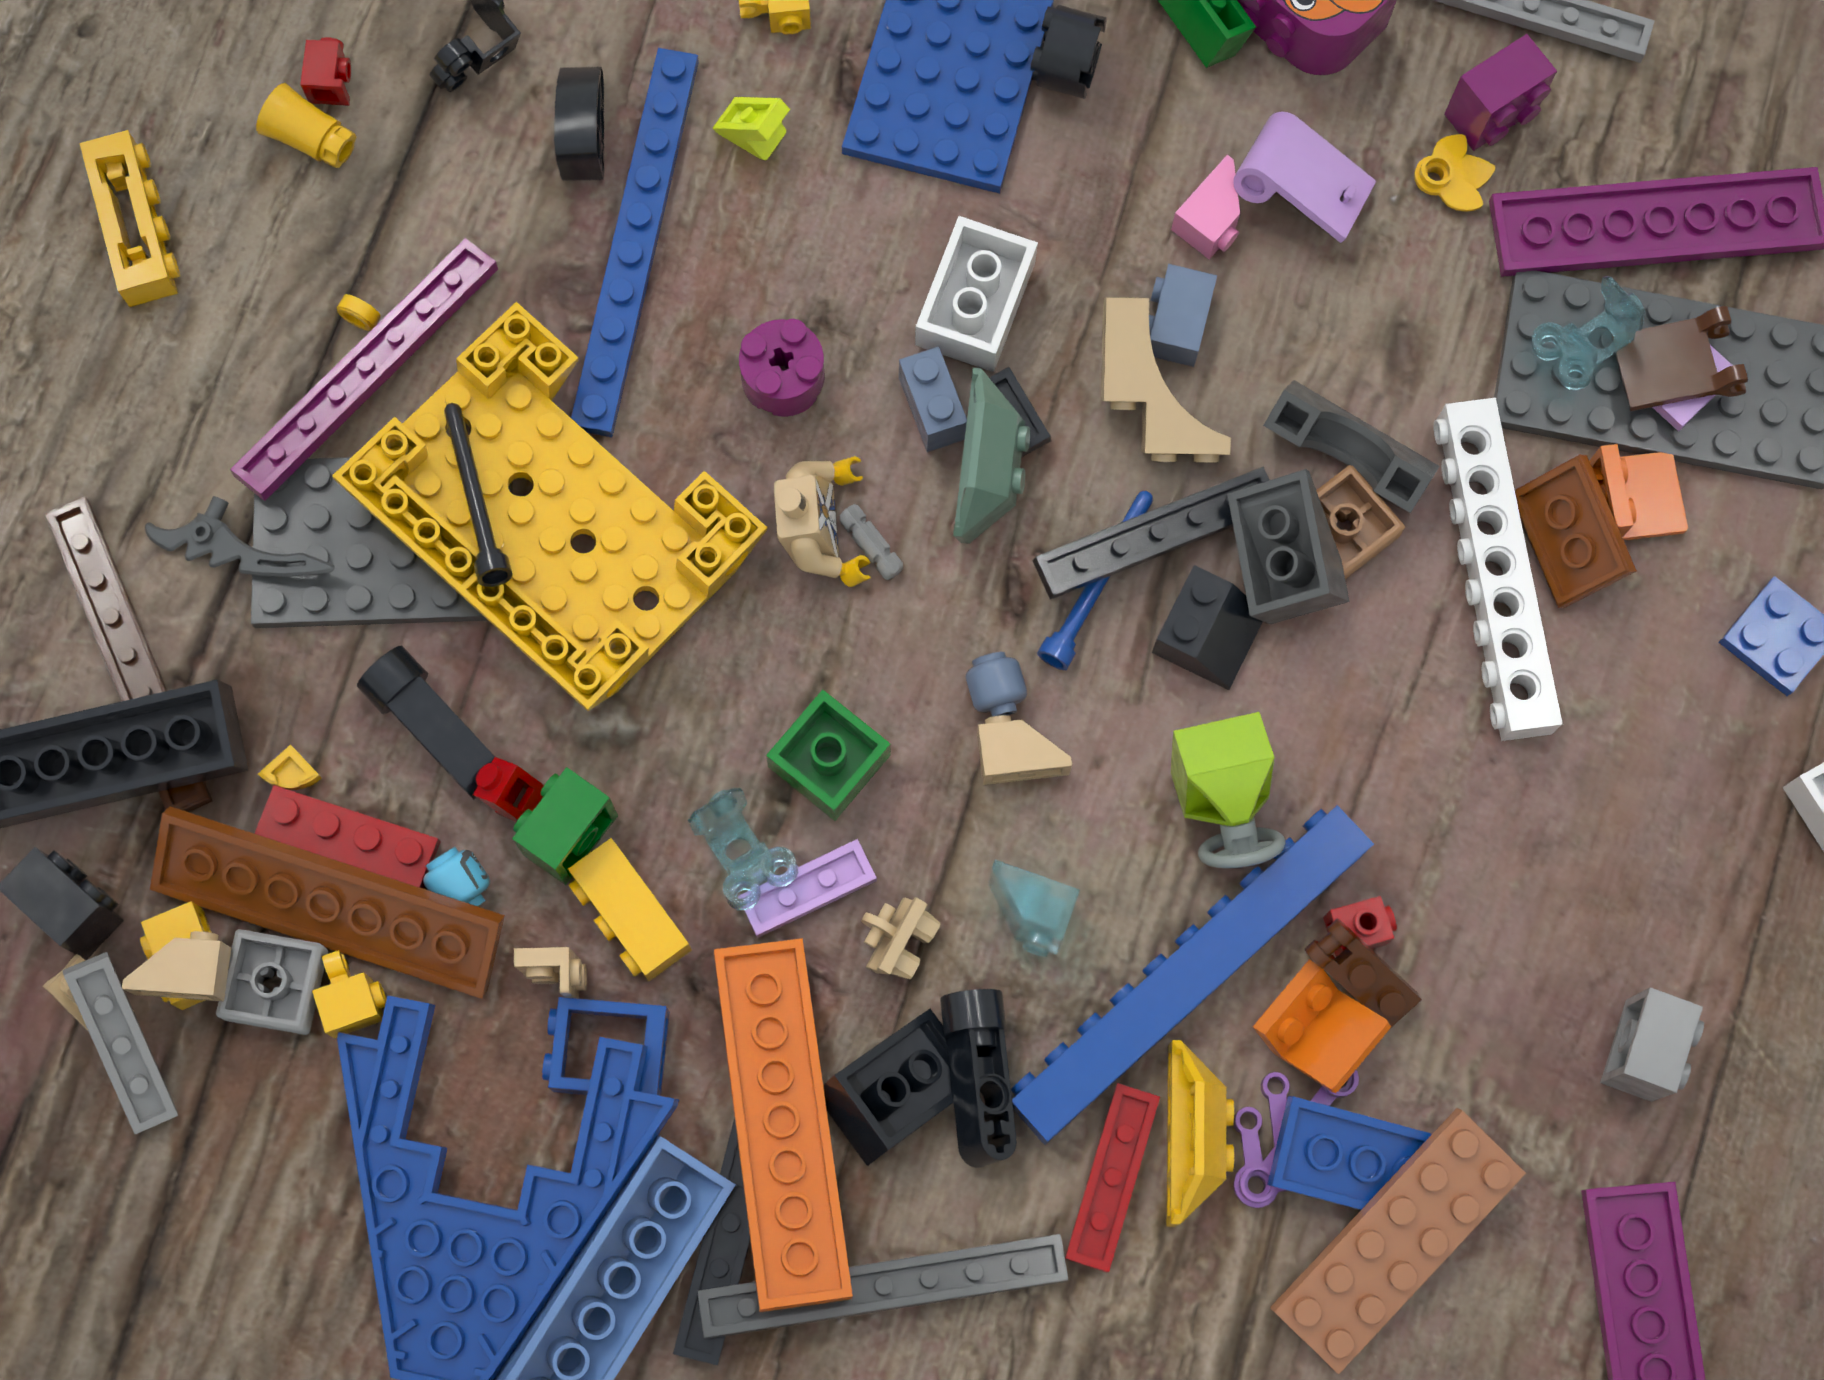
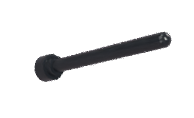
M449 403L444 409V414L479 548V553L476 556L477 560L474 563L477 581L485 587L499 586L512 578L511 565L508 556L496 547L461 407L456 403Z

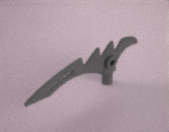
M216 496L212 497L205 515L197 513L194 520L185 526L176 529H162L150 522L145 525V532L149 539L167 551H174L184 543H187L185 553L187 561L212 553L209 560V566L212 568L240 559V573L259 576H305L329 573L335 569L333 564L304 553L272 554L245 544L231 532L225 523L221 522L229 503ZM260 562H306V565L293 567H277L260 565Z

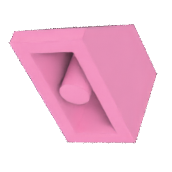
M1226 155L1175 212L1171 228L1175 234L1209 260L1218 249L1225 252L1239 234L1236 226L1240 216L1238 193L1233 184L1234 176L1236 175L1234 159L1229 155Z

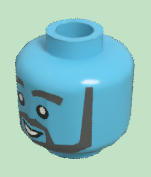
M453 847L425 866L429 871L423 878V883L427 890L475 906H479L486 901L481 893L488 888L490 879L470 850L459 852L456 847Z

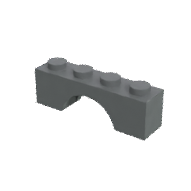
M1295 380L1284 389L1263 425L1298 447L1319 450L1337 458L1348 466H1354L1368 481L1374 492L1409 513L1412 512L1440 467Z

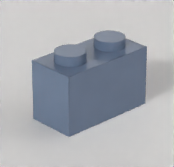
M1168 264L1165 278L1156 277L1150 301L1158 303L1155 316L1149 315V332L1155 358L1194 367L1217 275Z
M939 346L899 359V380L926 451L930 452L965 440L967 418Z

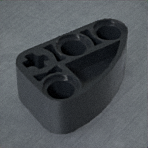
M564 67L559 70L555 97L554 145L556 162L562 181L604 180V78L602 67Z

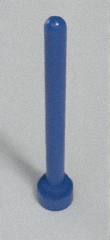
M1148 491L1139 492L1122 522L1147 513L1153 502L1152 494ZM1110 576L1084 587L1060 631L1054 632L1051 637H1046L1040 646L1037 655L1044 662L1060 670L1068 669L1076 655L1074 639Z

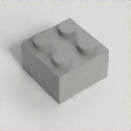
M1651 987L1627 999L1600 1083L1650 1102L1675 1094L1678 1089L1682 1090L1691 1072V1064L1686 1063L1690 1048L1698 1044L1703 1033L1704 1022L1699 1020L1703 1007Z

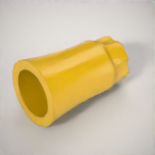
M287 83L278 85L270 93L260 110L256 123L258 134L280 141L317 161H324L335 168H340L347 161L354 149L356 140L354 132L341 126L340 121L324 113L304 99Z

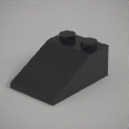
M931 1008L823 1084L828 1113L866 1166H869L953 1104L947 1039L944 1038L942 1023Z

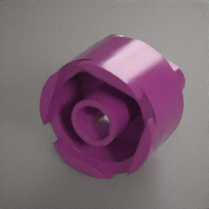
M794 318L768 321L757 326L742 339L739 352L741 381L744 393L752 405L758 409L761 408L771 412L775 416L788 417L800 414L814 404L825 380L824 354L818 338L802 321ZM779 366H785V368L789 369L781 371Z

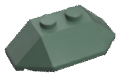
M974 367L972 369L957 509L953 536L960 543L970 544L1016 506L1017 494H1023L1025 487V469L1020 468L1022 452L1028 451L1030 444V427L1025 426V421L981 368Z

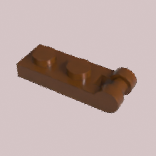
M1337 918L1327 927L1330 932L1319 942L1313 940L1305 948V951L1319 967L1326 970L1362 1005L1387 1019L1392 1028L1422 999L1417 991L1348 926ZM1340 946L1347 947L1336 958L1332 955Z

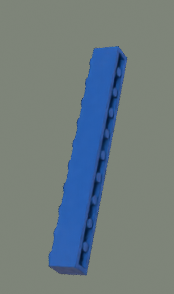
M1338 805L1328 814L1322 808L1302 826L1307 831L1303 837L1296 843L1289 837L1286 840L1283 851L1274 857L1276 861L1264 872L1257 866L1239 883L1244 889L1232 901L1227 895L1222 897L1208 910L1207 914L1212 918L1200 930L1193 924L1175 940V943L1180 948L1168 959L1161 953L1142 970L1147 978L1136 988L1127 983L1109 1000L1115 1007L1104 1017L1101 1018L1096 1012L1077 1029L1081 1037L1068 1048L1062 1042L1044 1059L1048 1067L1035 1078L1029 1072L1011 1088L1012 1093L1015 1095L1012 1099L1014 1112L1044 1145L1053 1139L1374 845Z

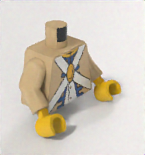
M854 456L836 461L833 464L831 461H802L796 463L787 472L786 479L774 482L777 535L780 543L796 566L802 571L831 578H837L840 575L842 582L848 587L856 586L870 579L869 575H864L859 570L870 564L867 557L859 555L845 563H842L839 558L834 487L831 483L834 480L835 483L843 486L861 481L863 476H854L850 469V465L860 463L861 459Z

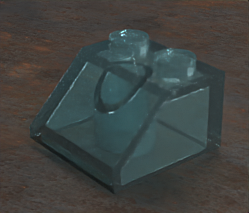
M994 860L989 886L1015 940L1023 942L1022 949L1032 954L1047 957L1048 952L1057 954L1080 890Z

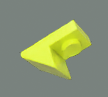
M734 97L713 126V130L757 158L767 160L786 134V128L782 125V120L790 111V108L781 98Z

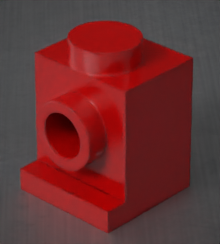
M324 37L320 40H306L300 85L311 104L350 105V96L344 83H349L351 79L350 58H345L343 42L336 38Z
M494 757L491 763L484 765L477 773L476 783L478 786L473 795L494 809L497 814L517 822L527 809L533 811L543 798L540 793L544 784L518 765ZM522 788H526L527 790L517 808L514 807L513 803Z

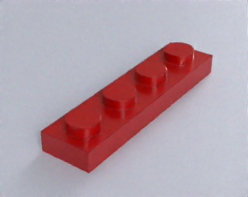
M1119 1083L1116 1084L1067 1247L1065 1260L1109 1273L1160 1096Z

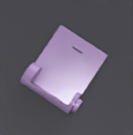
M1277 112L1268 118L1233 180L1234 188L1239 196L1252 203H1263L1270 199L1275 192L1279 193L1340 243L1348 236L1376 183V180L1298 117L1288 112Z

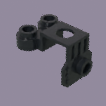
M470 0L477 14L491 30L498 33L503 41L485 54L482 53L468 35L461 40L457 38L446 44L434 57L437 65L429 74L440 89L446 88L448 92L456 90L466 81L467 75L464 71L469 66L479 75L516 48L521 32L505 14L503 0Z

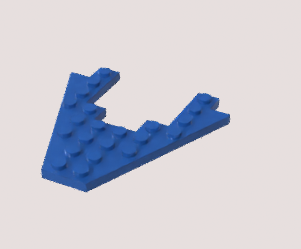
M387 996L378 1040L338 1032L337 1042L390 1377L398 1380H494L677 1108L679 1099L638 1092L648 1046L599 1037L571 1173L527 1165L518 1210L440 1194L438 1190L448 1148L406 1139L435 1005Z

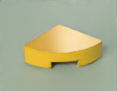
M291 744L258 773L268 784L288 790L307 788L322 779Z

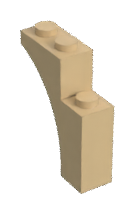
M1103 298L1101 400L1111 401L1110 409L1136 410V402H1143L1141 451L1152 453L1151 461L1176 462L1177 454H1194V462H1219V455H1230L1231 437L1208 428L1191 416L1179 404L1164 382L1156 364L1151 345L1149 298Z

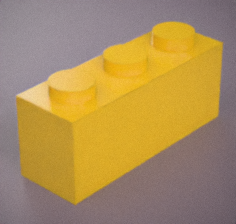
M612 838L568 868L575 879L568 886L583 906L591 901L600 914L594 919V922L608 941L614 937H617L626 951L619 956L634 977L642 972L646 979L651 981L692 951L685 937Z

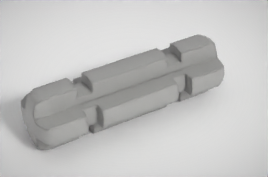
M853 504L839 515L841 524L848 532H853L852 538L872 563H877L876 569L884 579L890 580L903 570V562L895 552L890 553L889 544L871 521L866 522V515L858 505Z

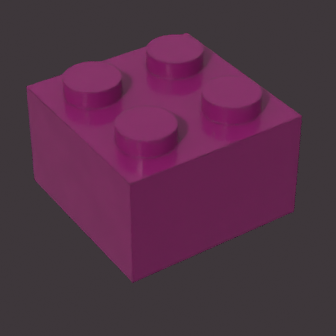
M1525 34L1463 74L1457 83L1444 115L1459 134L1466 136L1467 144L1473 151L1485 143L1492 146L1509 132L1508 128L1518 122L1521 125H1525L1541 112L1540 104L1550 94V85L1557 70L1528 34Z

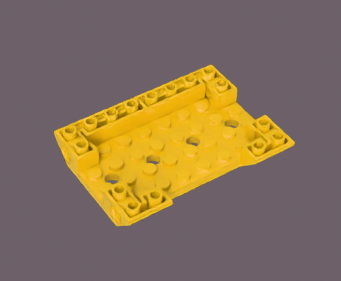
M515 302L456 358L457 372L403 423L396 417L392 418L332 477L582 707L590 711L617 693L731 578L765 534L768 527L705 471L675 499L673 511L552 401L579 361V357L519 303ZM449 403H456L461 407L464 422L471 428L468 437L496 547L508 556L511 565L512 578L499 586L485 587L477 581L474 563L477 560L476 556L479 553V548L451 437L446 433L448 425L444 409ZM525 478L533 484V489L526 496H515L509 491V484L514 479ZM586 534L595 540L596 545L588 553H578L572 548L571 541L577 535ZM641 591H650L657 596L659 602L652 610L645 611L639 609L633 599Z

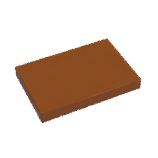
M1579 454L1515 490L1520 519L1558 608H1566L1637 572L1587 455Z

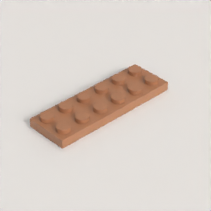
M1456 1108L1270 1308L1336 1373L1340 1374L1519 1182L1526 1172L1463 1110Z

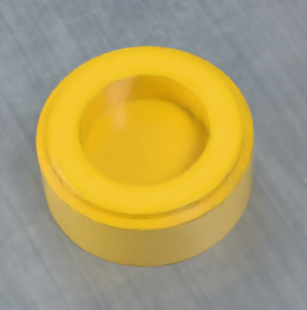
M348 294L342 297L336 308L338 314L343 319L366 331L372 330L381 318L380 313L370 304Z

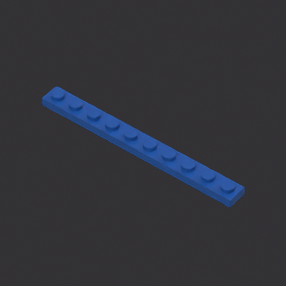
M658 48L571 416L572 420L590 434L613 438L699 64L698 55L663 48Z

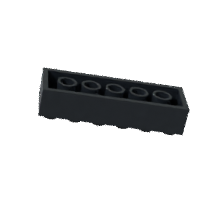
M216 679L0 729V828L249 771L232 686Z

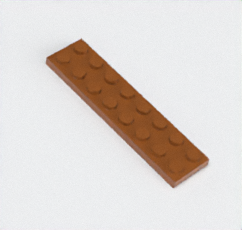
M171 806L162 813L150 890L185 902L192 901L200 907L304 941L320 943L325 948L334 951L339 950L340 953L483 999L487 993L505 915Z

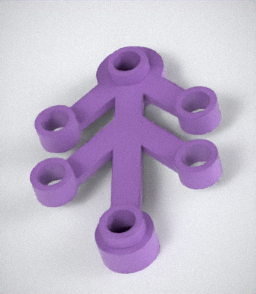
M1355 1070L1345 1082L1344 1087L1340 1088L1337 1093H1332L1321 1085L1310 1101L1330 1106L1336 1098L1348 1096L1357 1088L1359 1082L1357 1070ZM1279 1072L1269 1073L1261 1082V1092L1268 1099L1274 1142V1148L1264 1160L1262 1159L1258 1130L1262 1125V1117L1259 1111L1253 1107H1244L1234 1116V1127L1241 1134L1244 1166L1237 1171L1233 1186L1237 1198L1243 1204L1252 1208L1265 1207L1275 1200L1278 1192L1287 1191L1267 1185L1287 1102L1286 1094L1290 1087L1287 1077ZM1276 1078L1281 1081L1283 1090L1280 1094H1272L1268 1090L1267 1083L1269 1079ZM1243 1113H1250L1254 1116L1256 1123L1253 1129L1242 1127L1240 1117ZM1251 1177H1258L1263 1181L1264 1188L1261 1193L1255 1194L1249 1190L1248 1181Z

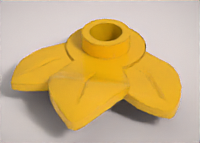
M1464 134L1446 136L1436 143L1432 155L1423 158L1417 164L1414 171V180L1421 191L1429 195H1438L1449 208L1465 212L1475 211L1483 206L1482 197L1477 190L1488 182L1496 167L1482 158L1466 154V136ZM1436 173L1440 176L1441 180L1435 181L1428 174Z

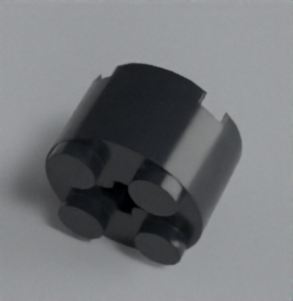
M1058 5L1056 8L1048 6L1042 24V31H1044L1043 41H1045L1044 47L1036 46L1030 71H1033L1032 80L1037 81V86L1085 99L1087 96L1086 88L1091 86L1102 44L1098 42L1100 31L1105 32L1107 18Z

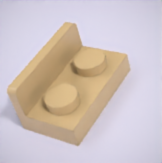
M569 947L514 948V967L526 976L527 979H532V983L556 984L559 983L560 976V994L565 998L579 999V991H586V964H582L581 959Z

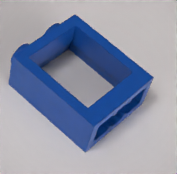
M558 998L557 1009L551 1008L548 1017V1035L554 1036L552 1053H545L542 1069V1079L549 1081V1089L557 1093L588 1094L591 1079L565 1077L572 1013L647 1019L644 1045L648 1046L638 1092L661 1096L670 1015L667 1006Z

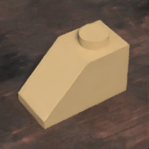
M1000 715L987 718L985 724H978L977 741L983 785L1070 774L1072 768L1071 757L1023 720L1011 721L1010 716Z
M193 931L190 934V939L174 938L124 978L122 989L133 995L224 1001L231 947L222 941H218V934Z

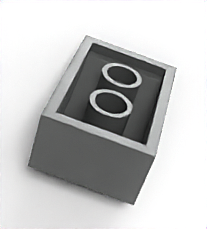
M1304 469L1227 494L1251 617L1268 624H1275L1350 602L1342 560L1309 470Z

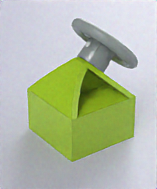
M1260 712L1173 731L1171 776L1184 818L1220 824L1221 833L1207 839L1198 849L1199 859L1211 867L1241 868L1260 864L1279 855L1286 845V840L1280 832L1269 828L1256 827L1254 818L1256 813L1269 799L1275 758ZM1224 846V850L1215 854L1212 853L1214 850Z

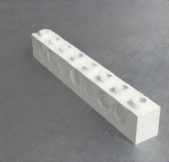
M1496 398L1445 404L1440 415L1434 421V436L1436 443L1443 446L1445 459L1442 460L1441 464L1444 483L1451 486L1453 499L1449 503L1450 517L1452 523L1459 526L1461 539L1457 543L1458 557L1462 565L1466 564L1469 580H1466L1465 584L1466 598L1469 605L1475 606L1477 621H1474L1473 632L1477 646L1483 647L1485 662L1482 663L1481 668L1482 679L1486 688L1491 687L1494 702L1490 705L1491 723L1494 729H1499L1501 741L1551 735L1562 725V719ZM1469 442L1474 444L1479 454L1467 453L1462 448L1461 443ZM1469 482L1481 483L1486 488L1487 494L1475 493L1470 488ZM1484 521L1491 524L1495 534H1484L1478 528L1477 522ZM1492 561L1499 564L1503 570V575L1496 576L1491 574L1487 570L1485 562ZM1493 602L1505 603L1511 610V616L1504 617L1499 615L1494 609ZM1508 642L1515 645L1519 650L1520 657L1511 658L1507 656L1502 649V643ZM1510 684L1522 685L1528 693V699L1520 700L1516 698L1510 690Z

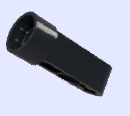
M402 645L393 648L380 657L361 676L357 683L358 689L382 714L392 712L460 787L475 800L477 797L473 793L478 786L476 783L477 773L484 765L491 763L495 756L425 682L428 672Z
M996 989L965 990L950 993L940 998L943 1032L948 1046L958 1149L963 1161L974 1168H981L1009 1158L1014 1153L1017 1144L1005 1041L1007 1029L1002 991ZM980 1092L984 1097L985 1105L980 1098Z

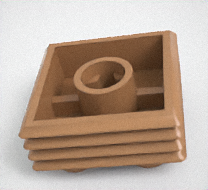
M1352 465L1347 466L1316 490L1342 560L1345 579L1397 540L1405 529V525ZM1338 520L1340 522L1349 520L1352 523L1349 531L1346 529L1340 530L1336 526Z

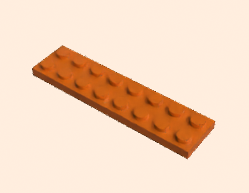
M803 938L714 949L759 1312L850 1300L853 1294Z

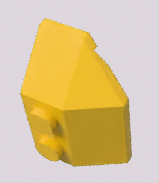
M1172 1040L1168 1045L1167 1227L1180 1225L1226 1180V1172H1233L1234 1146L1233 1144H1226V1126H1233L1234 1100L1226 1099V1086L1181 1040Z

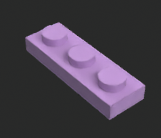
M858 839L739 895L738 899L757 938L876 882L877 878Z

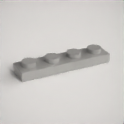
M105 952L64 969L63 975L134 1134L177 1117V1109L126 993L122 989V984L108 953Z

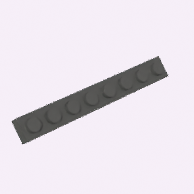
M1061 1234L852 1266L849 1267L853 1294L850 1300L759 1312L756 1282L699 1290L697 1293L703 1338L710 1339L1067 1282L1069 1278Z

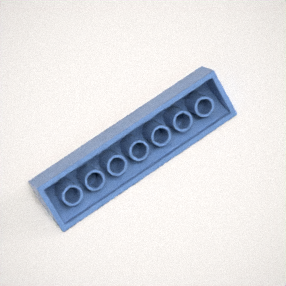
M658 1135L494 1380H614L736 1184Z

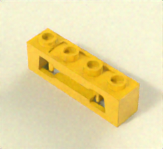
M129 130L79 143L118 292L129 307L178 294L174 278L180 277V271L174 254L172 252L167 254L164 241L170 240V233L164 217L157 216L155 205L160 204L161 200L154 180L147 179L145 168L151 167V162L145 145L143 143L137 144ZM107 177L116 192L128 189L139 233L150 251L151 258L146 254L142 245L131 248L119 200L111 190Z

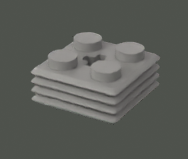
M241 929L236 930L231 947L225 999L218 1002L216 1016L229 1022L303 1035L309 1034L316 1007L312 990L320 988L324 972L322 956L328 954V949L316 942ZM277 972V976L282 979L280 987H274L270 993V989L264 986L263 982L265 978H273L274 973Z

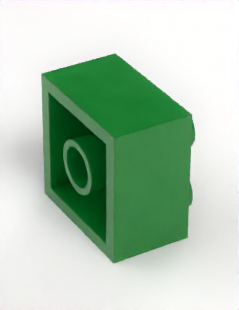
M822 689L767 753L766 759L768 767L836 821L891 756V743Z
M567 767L560 776L555 773L548 779L540 793L543 797L533 811L527 809L514 825L513 831L516 834L512 838L526 858L565 886L572 878L568 868L592 852L618 817L609 796Z

